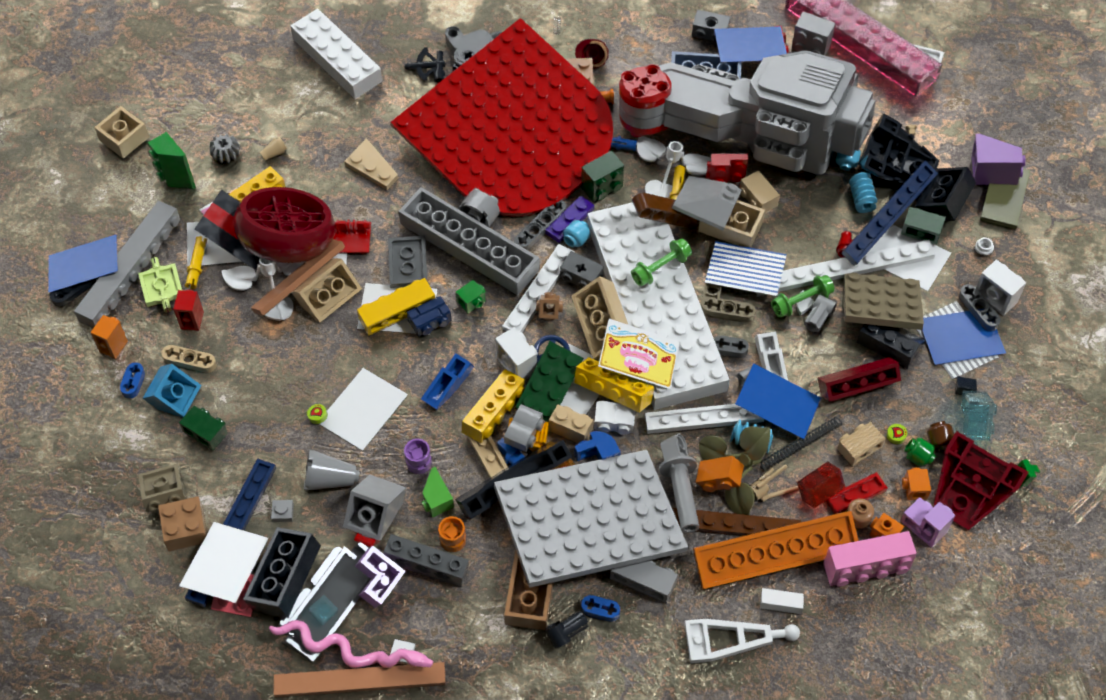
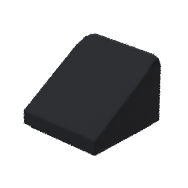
M957 376L955 394L975 397L977 379Z

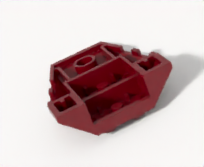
M956 431L946 447L933 508L939 502L948 506L955 514L953 522L969 531L1020 488L1029 472L1012 462L1007 463L975 445L974 440Z

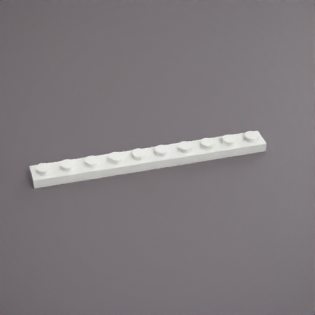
M930 240L868 252L855 266L845 257L788 269L782 273L778 292L813 285V278L815 276L828 275L831 280L844 278V275L849 273L864 274L934 259L936 254ZM756 292L757 296L766 295L764 293Z

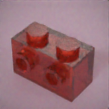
M828 461L797 482L802 501L814 509L845 488L841 469Z

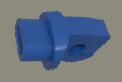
M503 438L497 442L499 451L505 456L506 464L512 465L525 457L520 449L504 443Z

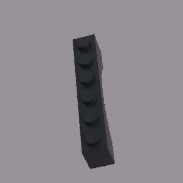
M555 438L455 500L463 515L472 519L487 510L498 500L494 482L548 471L567 461L572 455L564 440Z

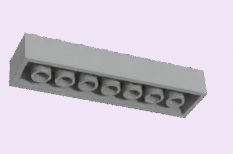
M422 187L398 211L402 226L419 236H425L427 241L516 295H519L540 270V259L538 256Z

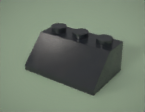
M968 167L937 168L936 172L938 174L926 186L915 207L946 217L945 221H955L973 190L976 181Z
M871 324L863 325L857 339L858 344L885 358L890 357L899 362V365L905 369L909 368L926 341L904 328Z

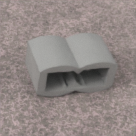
M521 404L504 435V443L525 452L529 447L532 448L536 441L535 434L537 431L542 430L545 423L543 413Z

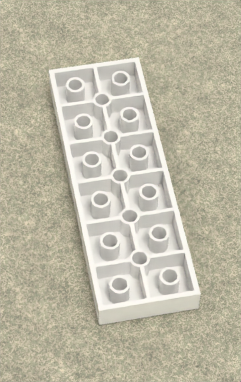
M633 203L588 213L587 224L589 225L594 246L601 265L604 266L606 279L614 283L628 325L680 341L671 389L648 383L654 386L653 409L657 410L727 392L730 379L684 263L674 258L651 273L653 283L650 285L646 284L641 287L632 278L631 270L636 267L638 262H642L648 267L671 252L669 243L675 239L669 224L640 218Z

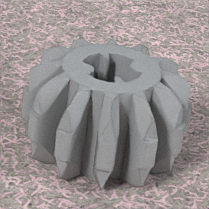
M228 133L225 136L220 134L218 138L213 137V141L209 145L210 155H212L215 162L220 161L221 164L224 161L229 163L231 159L236 160V156L240 152L239 142L234 135L229 136Z

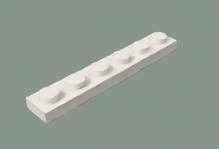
M558 244L502 325V330L508 331L515 327L518 332L524 331L537 312L536 300H540L541 295L552 290L560 278V266L573 250Z
M736 404L645 413L647 434L735 425L739 419L741 424L746 422H764L763 418Z

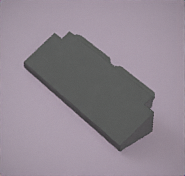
M361 542L357 543L351 551L345 547L342 549L335 547L311 578V583L314 587L311 590L305 588L301 591L289 618L282 617L279 625H285L292 620L303 621L308 625L311 637L315 642H319L328 635L333 634L360 598L359 594L370 581L368 576L355 567L369 548ZM292 630L286 633L288 636L282 644L313 662L320 652L313 653L304 647L299 630Z

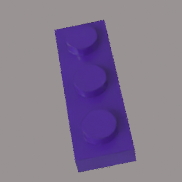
M580 196L545 230V234L560 244L564 240L563 232L566 227L574 220L583 221L588 216V213L594 210L595 205Z

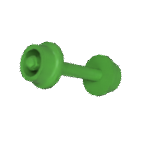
M682 238L677 241L672 240L669 243L670 253L648 267L642 262L636 264V267L631 270L633 280L641 287L646 284H652L653 276L651 273L674 258L681 263L687 261V257L692 254L689 244Z
M828 275L815 276L813 278L814 287L789 299L785 294L779 293L777 298L771 301L775 314L778 317L785 315L789 317L793 313L792 305L817 293L828 298L829 294L835 290L832 280Z

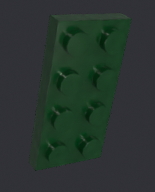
M549 341L515 409L518 410L522 404L543 413V420L549 422L556 406L561 405L575 377L576 366L582 363L584 358Z

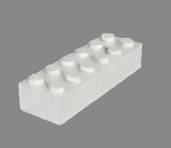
M319 9L290 25L293 40L354 99L382 82L381 68Z

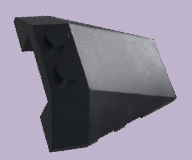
M883 113L867 139L859 164L864 170L879 178L904 183L924 161L936 171L939 160L924 145L921 147L914 140L915 137L912 134H907L901 128L903 125Z

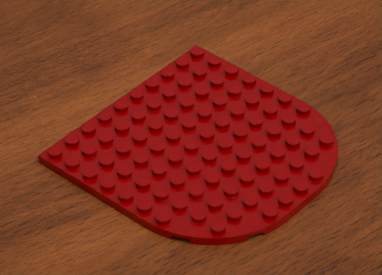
M521 18L390 122L391 126L465 198L474 188H477L489 196H495L498 199L499 215L512 217L534 215L536 212L543 211L547 207L556 206V203L560 200L564 201L582 186V166L608 153L613 139L611 111L600 91Z

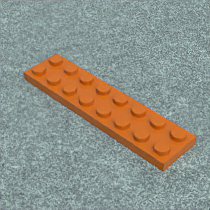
M846 511L695 547L693 552L702 589L822 561L825 560L829 547L859 540L852 512Z

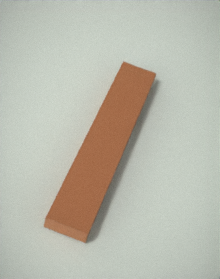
M332 240L329 247L320 256L302 264L251 307L252 311L264 316L342 251L345 247L343 242Z

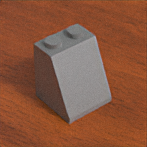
M368 475L351 490L343 527L380 541L403 504L406 487L373 475Z

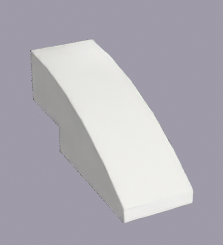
M776 332L757 334L755 342L762 368L788 380L782 349L779 348Z

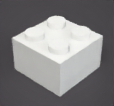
M995 260L982 272L976 288L992 308L1004 316L1018 303L1026 282L1022 277L1008 269L1005 264Z
M513 327L495 338L496 358L506 370L526 381L531 378L537 366L538 353L533 345L530 346L526 342L524 334L518 332Z

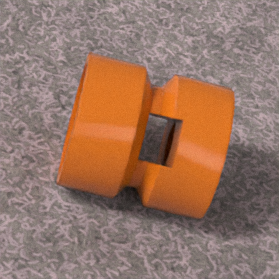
M450 516L444 518L438 527L441 546L448 552L460 551L466 544L464 523L458 517Z

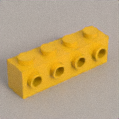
M269 166L229 195L241 202L245 196L253 191L269 187H285L284 179Z
M425 278L415 280L404 288H398L391 294L379 297L376 301L363 304L357 309L358 318L369 336L406 319L408 311L435 299V294Z
M590 357L576 366L574 383L639 413L652 403L654 386L598 367L599 361Z
M504 369L462 420L461 433L479 443H482L485 438H489L496 424L499 425L502 422L504 414L507 411H511L516 399L521 397L525 389L524 379Z

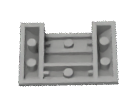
M689 176L672 209L723 231L742 189H739L734 184Z

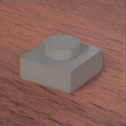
M272 500V522H293V500Z

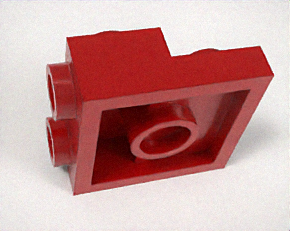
M711 154L710 161H707L705 179L728 183V181L741 182V179L746 176L748 154Z

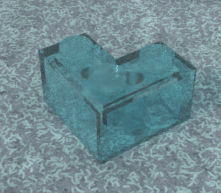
M963 391L961 410L964 413L963 435L972 440L990 441L991 434H994L995 430L992 420L993 415H996L997 405L994 404V401L987 392Z

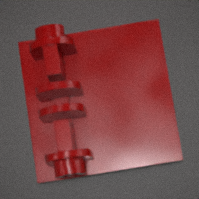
M334 221L335 233L333 240L342 241L345 245L344 249L339 253H369L370 221Z

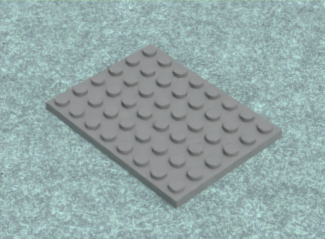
M647 450L494 482V488L529 588L687 552L688 550L686 540Z

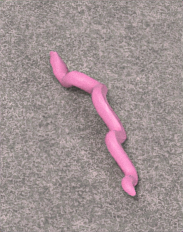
M292 620L280 627H269L274 635H283L292 630H299L304 647L313 653L321 652L329 646L336 644L340 647L344 663L351 668L365 667L375 663H379L384 668H391L401 659H405L409 665L416 667H431L433 665V660L429 659L426 655L406 649H398L389 656L383 651L359 657L353 656L350 643L343 635L337 633L330 634L321 641L315 642L311 637L308 625L299 620Z

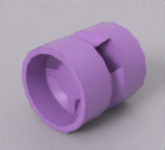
M423 439L410 440L404 448L406 466L414 474H423L430 469L432 464L429 445Z

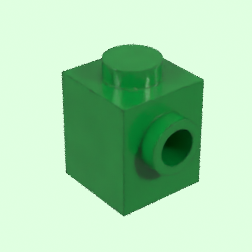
M474 280L455 292L456 302L467 314L482 307L486 302L484 287L481 284L478 285Z

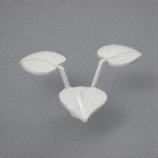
M644 136L639 137L637 141V153L641 159L647 162H654L657 158L661 160L666 155L669 161L663 182L651 180L645 186V193L669 198V194L672 191V185L666 184L672 163H676L681 158L682 165L686 166V171L689 174L701 177L705 176L707 161H710L711 158L694 153L684 156V152H682L683 146L677 141L670 142L668 147H665L664 144L657 140Z
M260 258V265H257L256 272L250 266H238L222 270V276L226 284L232 289L247 290L252 287V281L257 280L261 271L264 276L269 277L271 289L275 288L273 275L276 270L279 273L283 271L285 275L289 276L306 261L282 263ZM285 297L264 316L278 321L289 318L293 312L292 300L289 297Z

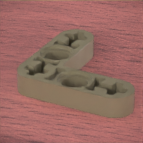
M705 283L701 302L704 315L740 322H751L754 319L756 309L752 304L721 299L722 286ZM715 288L718 292L710 294L707 290ZM708 304L712 305L711 309L707 308ZM729 306L733 309V311L731 313H727L723 310V308Z

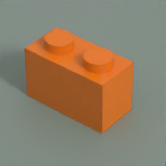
M103 315L90 332L99 352L114 359L117 358L128 342L121 322L115 317Z
M734 456L700 461L696 483L707 492L740 487L744 465Z

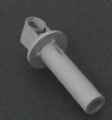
M678 433L662 441L660 444L664 461L659 466V472L661 475L671 478L681 531L692 533L699 529V522L689 474L697 468V462L694 458L688 456L686 440Z

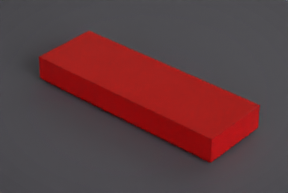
M876 472L827 496L825 501L833 513L838 514L847 511L849 504L853 500L865 499L868 501L886 492L888 487Z

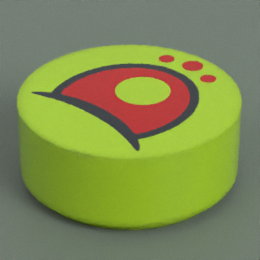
M315 404L308 409L307 416L311 423L320 424L327 419L328 413L323 405Z
M892 424L887 430V439L893 444L903 443L907 437L906 428L901 424Z

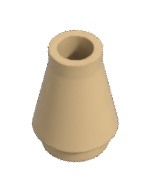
M280 137L274 138L260 151V154L266 161L285 153L284 151L287 150V147Z

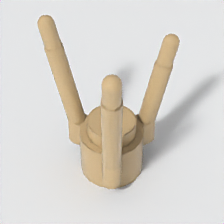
M783 465L774 473H772L774 468H770L756 482L751 484L750 487L754 491L755 500L761 498L762 502L769 498L799 490V486L767 494L770 491L767 483L784 471L787 465Z

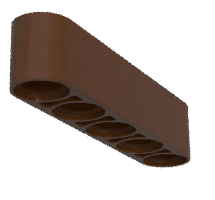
M639 193L632 198V203L640 218L686 228L699 226L700 220L672 209L676 201L674 199L648 193Z

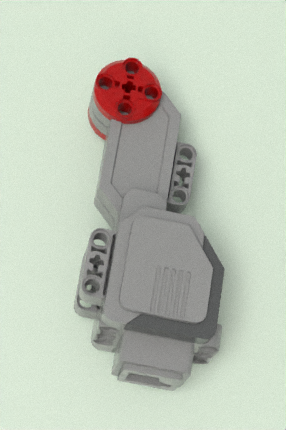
M806 50L763 58L752 79H740L735 74L704 65H695L692 68H688L671 62L659 66L649 64L625 71L621 74L619 82V119L622 126L630 131V134L634 137L655 134L670 127L716 142L732 138L746 142L753 152V157L758 161L790 171L804 170L814 174H823L827 170L835 152L853 156L855 151L860 150L873 122L876 100H873L874 92L857 87L859 75L855 73L856 67L854 64Z

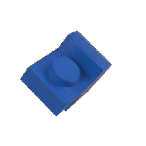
M594 431L590 432L589 441H581L575 446L574 455L577 462L594 455L597 456L598 460H604L621 455V451L612 436L605 432Z

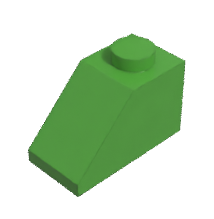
M433 467L422 492L423 501H421L425 512H430L432 518L454 508L453 498L436 467Z

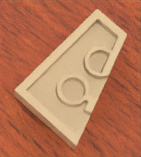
M367 138L344 161L346 167L386 190L398 179V174Z

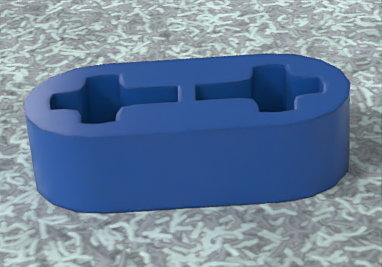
M131 363L125 370L120 384V390L125 398L132 399L140 391L145 377V371L140 363ZM132 383L133 389L127 391L126 389H129Z
M588 595L582 600L581 610L586 616L608 622L616 621L620 616V606L613 600ZM590 602H593L594 607H592V609L589 610L587 605H589ZM610 607L614 608L612 615H609L607 611Z

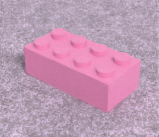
M907 531L831 546L828 548L823 564L830 586L837 585L841 587L849 582L857 581L861 583L874 577L881 579L893 573L898 575L905 574L910 570L917 553L910 532Z

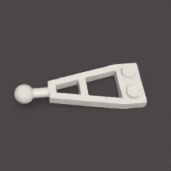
M714 619L685 620L684 623L690 663L712 662L770 645L775 638L795 641L800 636L799 628L793 624L787 625L784 629L771 630L770 625ZM707 628L735 630L738 645L711 652ZM744 631L764 633V638L746 643Z

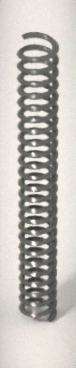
M835 416L834 419L828 420L821 426H818V428H815V430H812V432L807 433L805 439H796L790 445L783 447L780 451L778 450L777 453L774 452V454L764 458L761 461L762 469L766 471L773 467V465L776 466V463L779 464V461L786 460V457L789 458V455L792 456V453L795 454V451L802 450L808 444L811 445V442L814 443V440L817 441L824 437V435H827V433H830V431H833V429L836 430L837 427L839 428L840 425H843L841 419Z

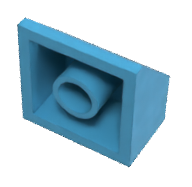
M168 364L159 368L142 399L158 410L183 418L201 385L173 364Z

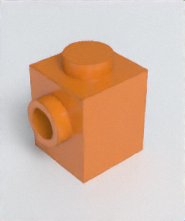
M911 468L907 470L905 477L902 478L903 490L906 489L907 500H917L919 497L922 500L928 499L931 487L927 469Z
M883 513L880 518L875 517L870 525L872 530L869 536L877 538L902 533L904 526Z

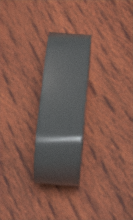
M717 336L714 338L720 355L743 358L748 353L749 344L744 339L729 336ZM719 343H723L722 348L719 347ZM738 346H742L741 351L738 350Z

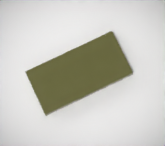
M1023 168V176L1019 177L1018 185L989 183L980 221L1016 230L1031 170Z

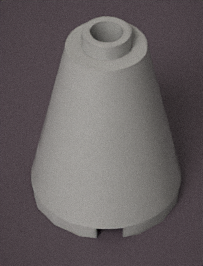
M309 450L304 490L353 486L354 482H358L359 470H356L355 465L314 450Z

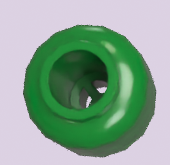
M921 437L912 438L904 449L906 458L919 467H923L926 464L930 465L936 456L934 454V446Z

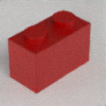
M178 290L173 310L180 329L199 331L204 310L197 291Z

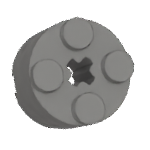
M474 188L458 207L460 211L487 227L492 225L500 212L498 199L495 196H489L477 188Z

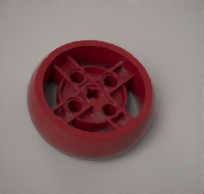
M269 187L249 193L239 203L233 219L236 236L246 250L263 259L282 263L304 262L320 256L329 247L335 233L333 214L323 200L311 193L287 187Z

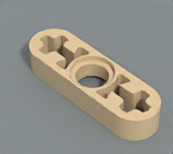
M168 345L162 350V357L167 364L204 373L214 371L217 366L214 356L209 353L175 345ZM190 355H191V356H194V360H193V361H191V362H185V361H184L185 357L190 356Z

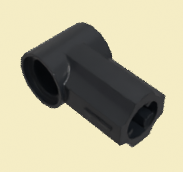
M577 611L566 619L547 626L545 631L553 647L557 649L568 644L573 636L588 628V620L581 611Z

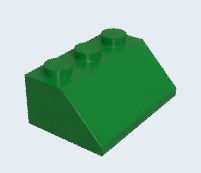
M167 132L148 142L150 148L148 153L154 160L152 164L157 171L156 176L160 182L164 181L168 187L196 188L186 154Z

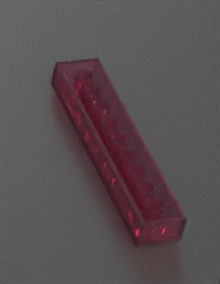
M786 0L785 8L799 18L802 12H806L834 22L833 41L914 96H919L939 78L942 63L847 0Z

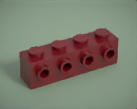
M890 357L818 377L820 394L828 401H836L843 397L854 396L864 391H871L881 386H888L902 381L899 362Z

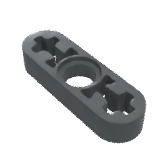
M970 284L962 286L959 299L985 330L995 331L1000 324V316L975 286ZM975 305H982L985 310L979 311L975 308Z

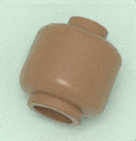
M865 499L853 500L847 511L852 512L855 528L862 529L867 527L874 516L873 505Z

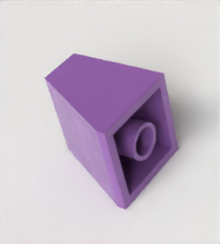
M975 134L971 156L972 172L976 181L975 185H989V183L1018 185L1019 177L1023 176L1022 166H1025V155H1022V148L982 134Z

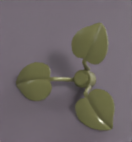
M756 426L745 428L740 434V445L745 452L740 454H725L727 444L722 438L706 436L699 442L702 460L727 456L739 458V461L746 467V470L742 473V480L749 471L753 470L752 466L761 463L762 458L766 454L770 441V428ZM741 483L740 487L725 490V499L730 509L736 514L750 515L754 505V491L747 483Z

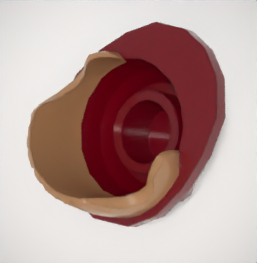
M585 39L577 44L575 56L576 58H592L593 69L606 63L609 58V50L601 40Z

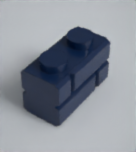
M441 296L407 312L408 322L418 337L428 335L433 329L439 326L445 327L452 321L450 309Z

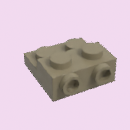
M178 464L138 474L141 498L146 512L159 511L158 505L186 499Z

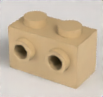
M557 405L549 419V431L575 443L584 440L588 441L590 432L593 431V419L586 414L574 412L570 407Z

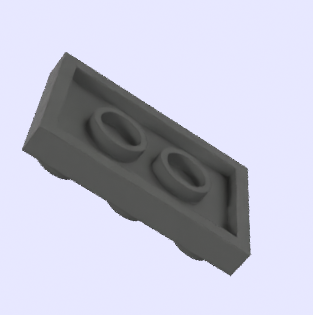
M425 236L388 238L390 288L406 287L413 281L423 278L427 280Z

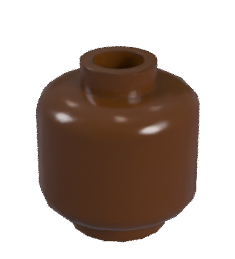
M940 421L930 425V428L927 430V436L930 444L935 449L939 448V451H946V447L954 436V431L951 424Z

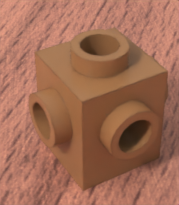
M545 292L544 295L540 296V300H536V311H539V318L544 320L558 319L559 312L563 313V301H560V295H556L553 292ZM547 304H554L552 307L547 306Z

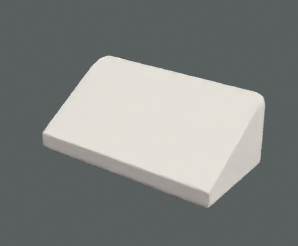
M762 588L760 608L802 614L804 594Z

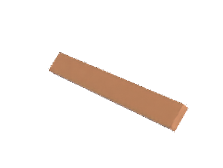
M433 663L431 667L398 665L391 668L371 667L274 675V697L446 685L445 663Z

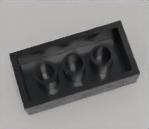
M276 528L243 598L253 611L289 618L321 547L313 534Z

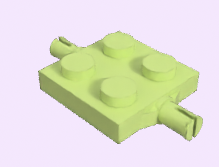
M154 257L155 262L153 258L150 260L153 268L138 273L147 307L162 304L164 312H168L167 308L170 312L172 308L169 301L175 300L178 290H182L175 263L160 266L159 259Z

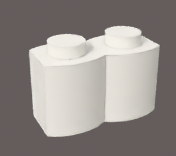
M608 401L596 402L595 430L605 433L615 431L621 435L633 433L634 410L619 403L616 404Z

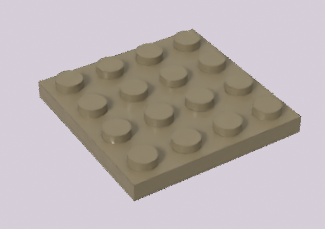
M845 274V322L923 330L924 321L920 280L911 278L901 279L892 276L882 277L873 274Z

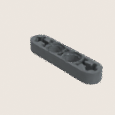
M560 200L556 203V206L552 205L545 208L514 238V243L526 250L534 246L545 235V230L566 210L565 202ZM545 217L551 219L549 223H544L541 220ZM531 229H537L539 230V233L534 235L531 234L529 231Z

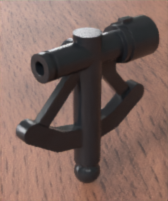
M425 47L418 55L416 62L404 65L406 70L417 69L418 75L424 82L428 80L427 77L433 72L436 83H440L445 76L443 70L445 60H443V51L441 50L437 51L435 58L429 53L428 48ZM427 56L432 61L423 62V58ZM432 68L425 74L422 69Z

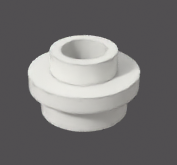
M984 237L976 242L975 250L979 254L989 255L993 252L994 245L991 239Z

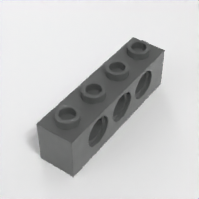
M393 534L390 535L383 552L386 557L399 567L458 587H462L469 566L468 559Z

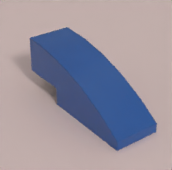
M455 353L446 368L442 367L421 400L436 410L439 409L468 377L474 368L473 364Z

